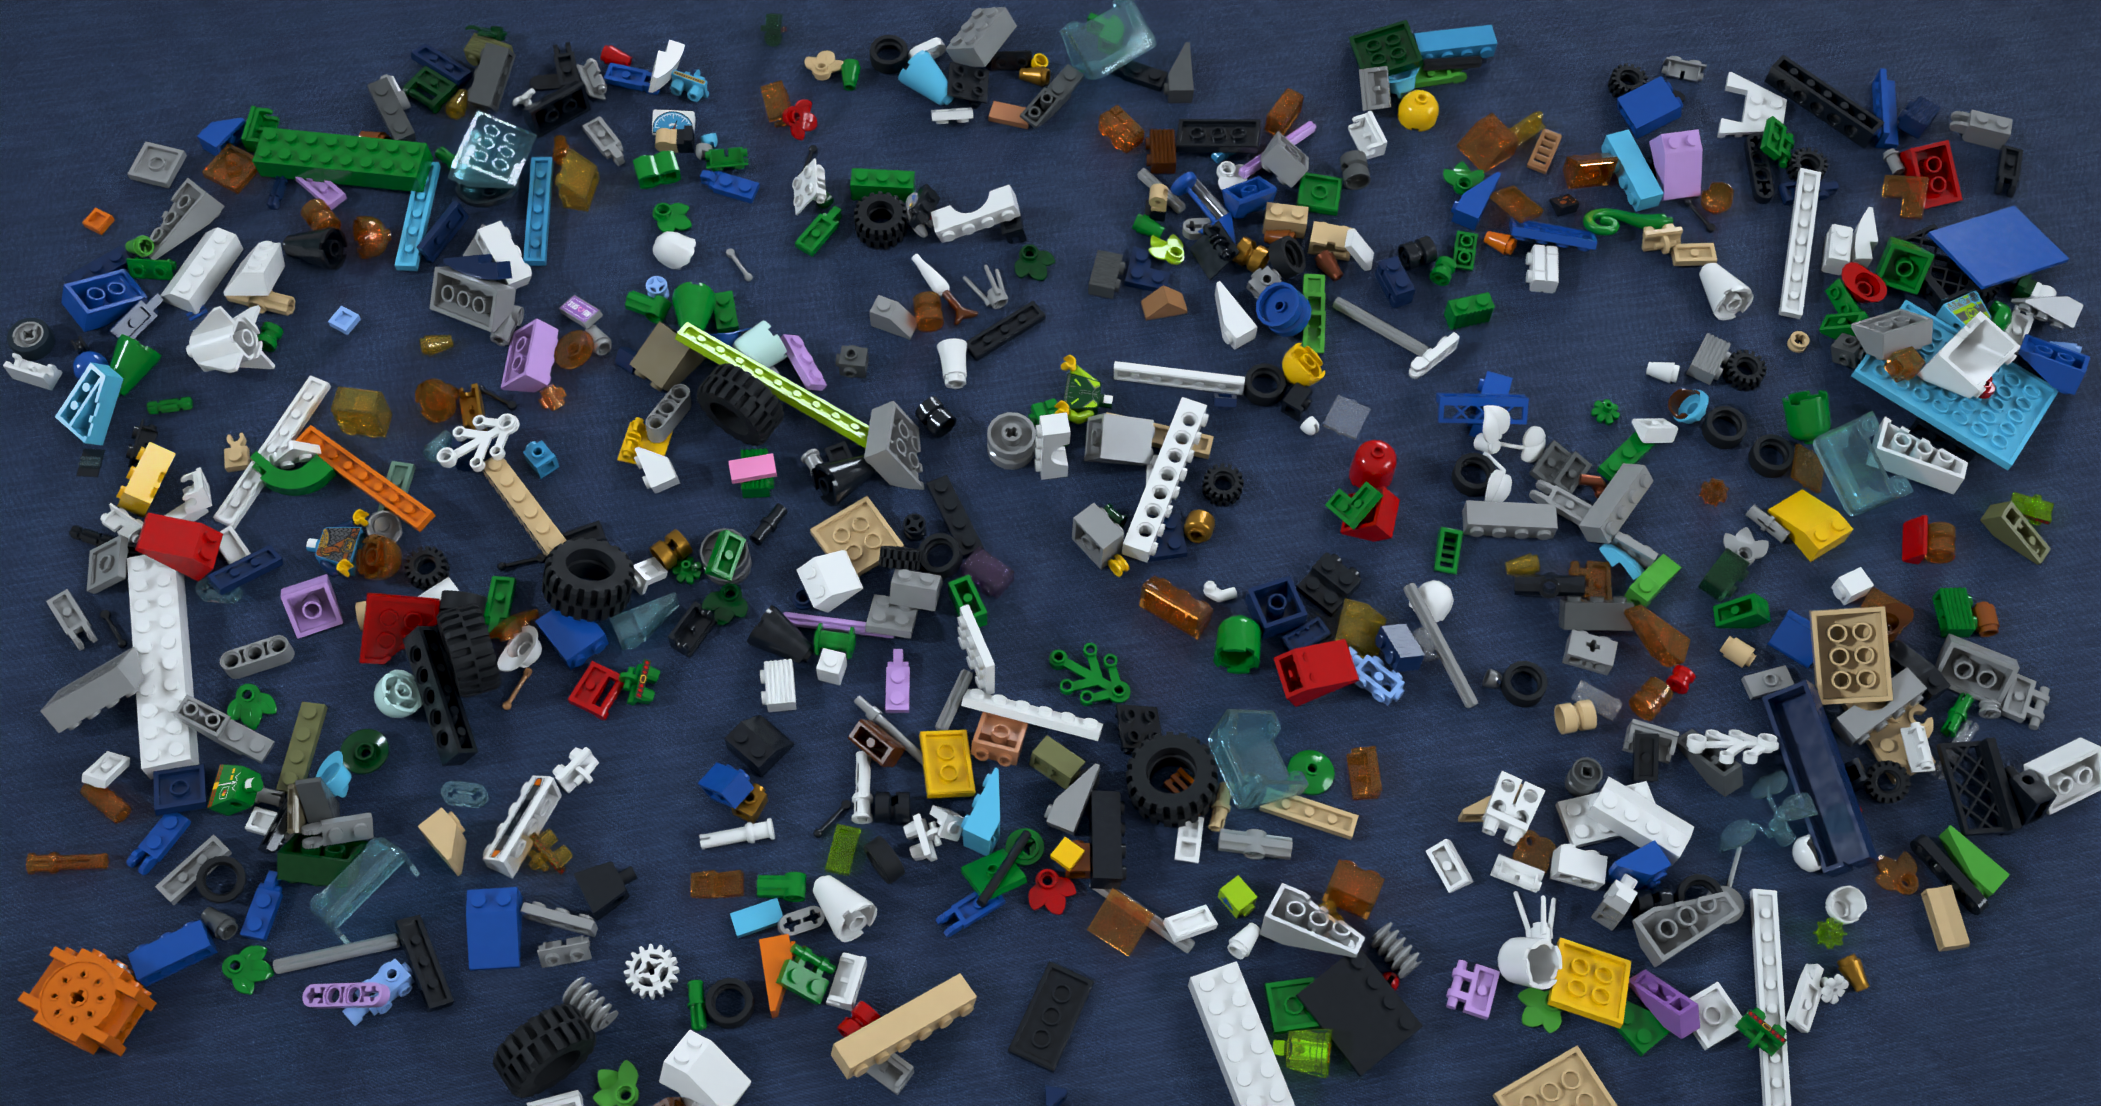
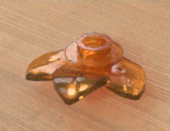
M1527 830L1525 835L1516 843L1517 848L1513 852L1512 857L1516 861L1545 871V875L1549 868V858H1552L1553 851L1557 848L1550 839L1539 837L1533 830ZM1528 837L1532 841L1531 846L1527 844L1526 840Z
M1904 851L1897 861L1883 855L1878 856L1877 868L1881 874L1875 878V881L1880 887L1888 891L1897 890L1903 895H1911L1917 891L1919 886L1918 878L1915 875L1917 864L1908 852ZM1902 881H1906L1908 883V887H1906L1902 883Z

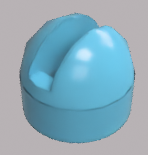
M716 133L700 137L701 143L711 144L713 149L718 144Z

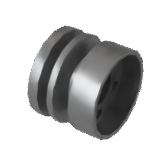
M726 528L714 530L701 543L700 555L705 570L718 535L721 531L726 530ZM727 529V530H729V531H731V532H733V533H735V534H737V535L743 537L742 534H740L739 532H737V531H735V530H733V529ZM745 541L732 580L728 581L706 574L712 582L719 586H724L728 583L738 585L747 578L752 566L747 541Z

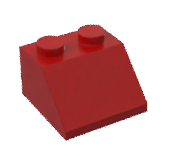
M1385 486L1375 488L1383 497L1354 530L1342 521L1340 533L1373 542L1392 538L1400 499ZM1355 493L1348 494L1351 498L1355 495Z

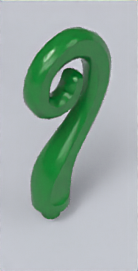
M1611 208L1591 210L1583 218V226L1588 231L1605 236L1618 232L1620 225L1617 220L1642 230L1648 226H1652L1655 230L1662 229L1665 224L1673 223V218L1666 217L1664 213L1637 214ZM1600 219L1601 225H1598L1595 220Z

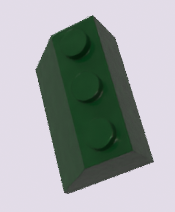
M294 834L277 852L278 880H286L289 883H309L317 887L323 885L344 890L350 889L360 876L368 841L359 840L305 849L302 847V840L318 836V834L308 836Z

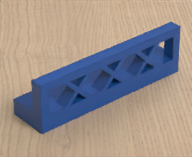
M1880 68L1872 82L1873 115L1882 120L1884 124L1875 138V148H1895L1896 150L1899 144L1895 81L1887 80V70Z
M1436 393V402L1439 404V423L1483 424L1484 418L1480 417L1484 415V409L1482 410L1479 406L1495 405L1507 407L1506 410L1508 412L1514 407H1522L1521 419H1512L1510 417V424H1527L1529 398L1524 394ZM1444 405L1454 406L1458 412L1453 417H1444ZM1470 406H1476L1481 411L1474 418H1468L1463 413ZM1462 414L1465 418H1457V417H1459V416Z

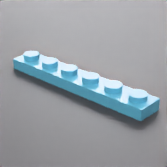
M432 162L424 191H411L394 265L396 270L418 271L421 253L417 249V245L427 232L441 168L439 162Z

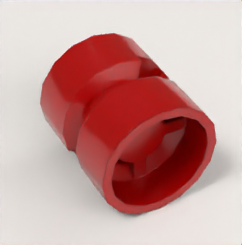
M860 1001L851 1011L852 1017H845L837 1026V1030L845 1038L881 1018V1016L867 1003Z

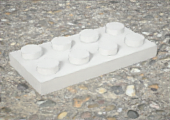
M1647 781L1626 786L1655 803ZM1599 792L1559 801L1555 805L1569 843L1577 848L1621 837L1586 816Z

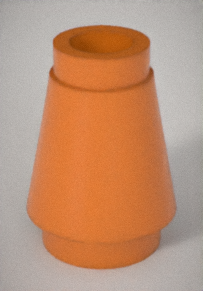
M1488 231L1485 235L1484 243L1503 255H1511L1515 250L1517 239L1513 238V235Z

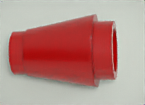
M605 45L601 52L600 60L604 61V64L615 63L630 67L632 63L631 56L613 45Z

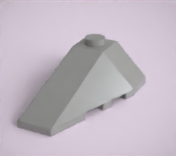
M187 178L173 195L171 201L174 203L169 212L164 211L161 216L163 223L160 227L155 228L150 236L154 243V250L148 257L152 260L158 259L209 225L221 214V210L225 206Z

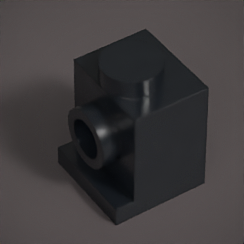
M1296 382L1284 398L1280 412L1300 422L1303 411L1306 412L1312 402L1310 400V396L1313 393L1308 386H1303Z

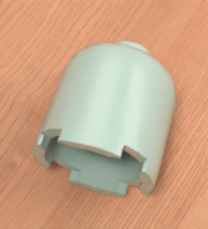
M764 320L737 338L732 347L767 368L788 357L785 354L787 350L778 334L775 336L771 334L768 330L771 326Z

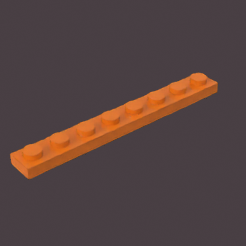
M312 425L295 440L320 445L321 454L318 456L328 463L335 472L417 531L421 532L436 516L433 511Z

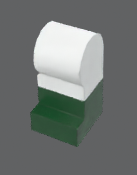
M2028 274L2018 279L2009 297L2016 299L2056 296L2057 292L2053 287L2042 285L2031 279L2032 275Z

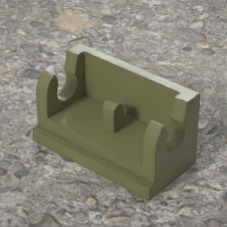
M1046 735L1033 750L1029 765L1066 790L1078 778L1080 770L1085 765V761Z

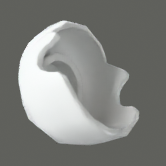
M1810 834L1798 838L1792 848L1794 861L1805 871L1814 872L1820 870L1822 867Z
M1851 885L1834 889L1829 893L1825 902L1827 914L1835 922L1842 925L1858 921L1861 914L1867 909L1865 896L1859 889Z

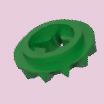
M1028 828L1014 831L1006 841V852L1009 853L1024 830L1031 833L1032 836L1026 846L1032 845L1029 847V855L1023 850L1015 860V863L1023 867L1030 864L1034 865L1035 862L1041 859L1044 852L1042 837L1036 831Z

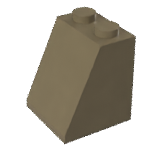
M659 321L629 365L636 369L634 373L644 380L646 377L651 380L650 385L660 392L662 389L669 392L674 385L680 384L707 357L675 340L677 331Z

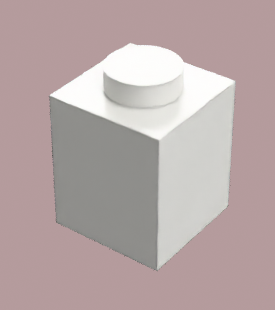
M1860 567L1838 577L1831 588L1836 598L1840 599L1843 605H1847L1866 596L1874 584Z
M823 648L816 667L818 680L841 685L847 667L846 654Z

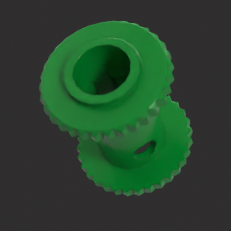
M819 623L814 636L815 655H819L820 650L826 648L846 652L847 659H851L856 643L855 628L851 627L849 633L823 630V623Z

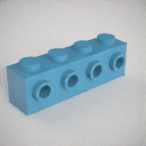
M1492 25L1414 33L1413 35L1422 59L1463 56L1488 58L1494 56L1498 44Z

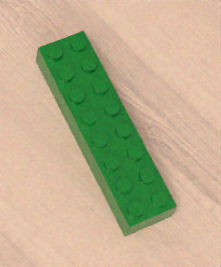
M264 127L252 162L260 176L276 178V176H284L286 179L296 180L295 177H301L304 180L309 178L315 182L325 183V180L331 181L334 184L423 192L433 156L427 143Z

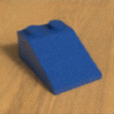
M121 269L64 284L61 303L82 330L87 332L105 327L126 314L143 297L147 300L148 297L126 269Z
M2025 334L2018 352L2053 388H2056L2057 391L2063 394L2075 395L2090 360V357L2028 334Z
M518 887L467 890L466 923L470 971L520 968L522 913L520 911L523 896Z

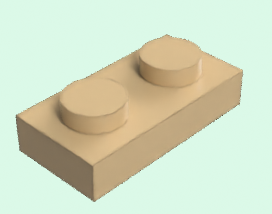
M1714 243L1676 244V247L1670 248L1674 266H1700L1717 262Z

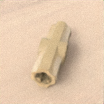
M271 290L269 296H226L227 301L246 305L249 308L259 305L261 307L259 313L262 314L270 311L289 316L295 310L296 301L294 297L275 293L273 290Z

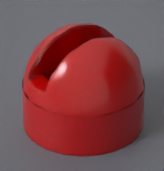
M1392 972L1382 974L1386 981L1390 977L1394 979L1390 986L1396 991L1399 986L1398 976Z

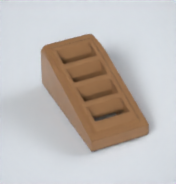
M1543 129L1526 167L1546 174L1560 144L1562 135L1548 129ZM1534 159H1537V160H1540V161H1542V162H1545L1546 164H1542V163H1540V162L1534 161Z

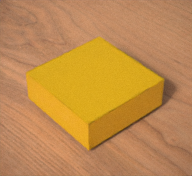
M1064 837L1051 853L1050 858L1070 872L1083 856L1085 850L1067 837Z

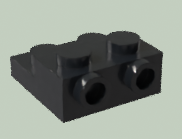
M1326 552L1296 586V590L1328 616L1332 617L1359 588L1362 579L1355 568L1350 567L1348 569L1345 567L1338 555H1330Z

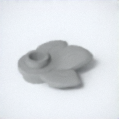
M1748 527L1741 529L1736 536L1725 533L1723 538V544L1732 554L1733 561L1742 567L1750 566L1755 559L1763 558L1769 547V543L1766 540L1755 541Z

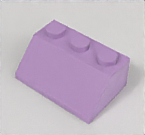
M535 319L513 333L501 389L537 392L548 386L551 380V367L555 360L553 357L554 351L558 344V329L539 319Z

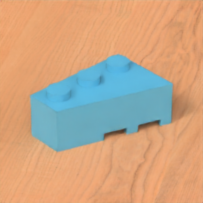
M90 363L55 418L84 443L103 446L124 378L108 365Z

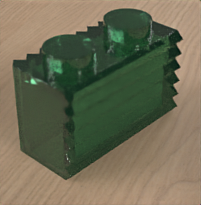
M1726 548L1699 584V589L1710 594L1711 597H1714L1719 602H1722L1726 596L1731 598L1738 588L1735 586L1736 582L1742 583L1749 574V571L1746 569L1750 562L1729 548Z

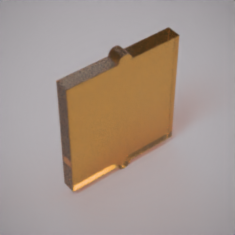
M1800 444L1795 445L1791 478L1801 483L1804 488L1807 487L1816 493H1820L1825 459L1815 454L1813 450H1808Z

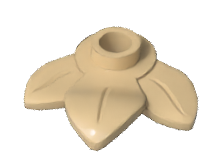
M828 50L820 52L817 57L808 56L805 58V67L812 70V74L817 80L829 79L831 73L840 71L843 61L835 60L834 53Z

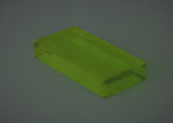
M837 824L825 867L826 872L845 876L850 875L861 833L860 828Z

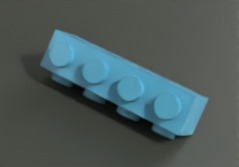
M1629 129L1606 135L1601 150L1603 155L1607 157L1612 172H1615L1620 187L1624 189L1629 204L1633 206L1635 212L1658 206L1664 193Z

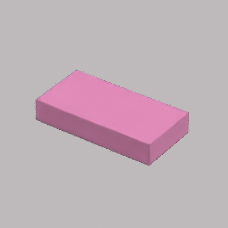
M773 453L728 461L732 484L777 476Z

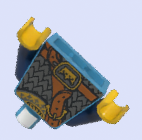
M358 509L353 514L352 519L323 529L320 539H308L307 551L315 552V557L320 567L331 577L355 576L367 540L361 526L365 527L368 525V521L365 518L369 516V513Z

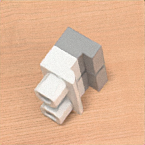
M1624 874L1620 881L1616 879L1605 893L1604 899L1596 908L1591 918L1613 931L1635 899L1638 892L1633 889L1638 881L1628 874Z

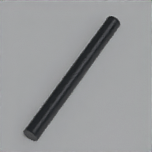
M1024 830L976 901L980 907L986 906L1032 835L1029 831Z

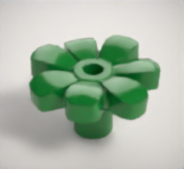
M1604 399L1603 402L1597 400L1594 403L1595 408L1591 410V415L1593 417L1597 416V422L1602 423L1605 420L1606 425H1612L1613 419L1617 420L1619 418L1618 406L1610 402L1609 399Z
M687 557L686 560L679 559L677 567H673V574L678 575L676 580L680 584L684 583L685 579L687 584H694V578L699 579L702 575L701 571H699L702 569V565L700 562L694 563L693 557Z

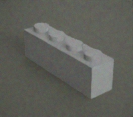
M1622 464L1579 524V528L1588 542L1609 544L1654 481L1645 465Z
M1466 500L1462 510L1463 535H1471L1473 537L1485 535L1495 538L1507 536L1516 537L1517 539L1529 537L1547 540L1553 539L1558 529L1556 504Z

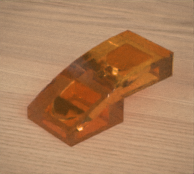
M710 870L691 873L692 898L744 896V872L741 870L720 873Z

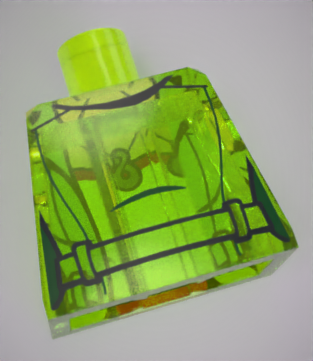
M1332 1028L1289 1031L1288 1041L1274 1039V1055L1287 1056V1068L1321 1078H1328Z

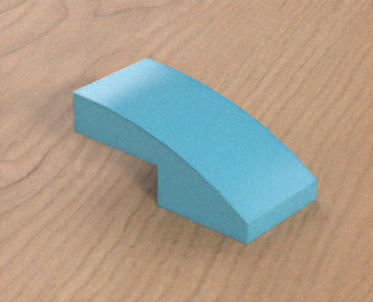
M1604 543L1599 548L1612 567L1620 562L1633 580L1645 571L1633 557L1617 546Z

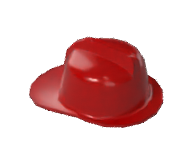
M1850 262L1843 267L1841 273L1842 280L1854 301L1869 303L1879 302L1884 299L1887 294V287L1882 278L1858 263Z

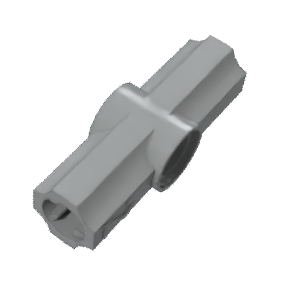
M1220 829L1218 851L1241 853L1250 859L1271 857L1290 860L1293 841L1290 837L1267 835L1265 831L1259 829H1249L1245 832Z

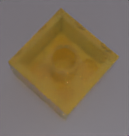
M346 387L337 388L331 411L341 431L348 435L362 434L372 438L378 436L386 437L392 412L383 393Z

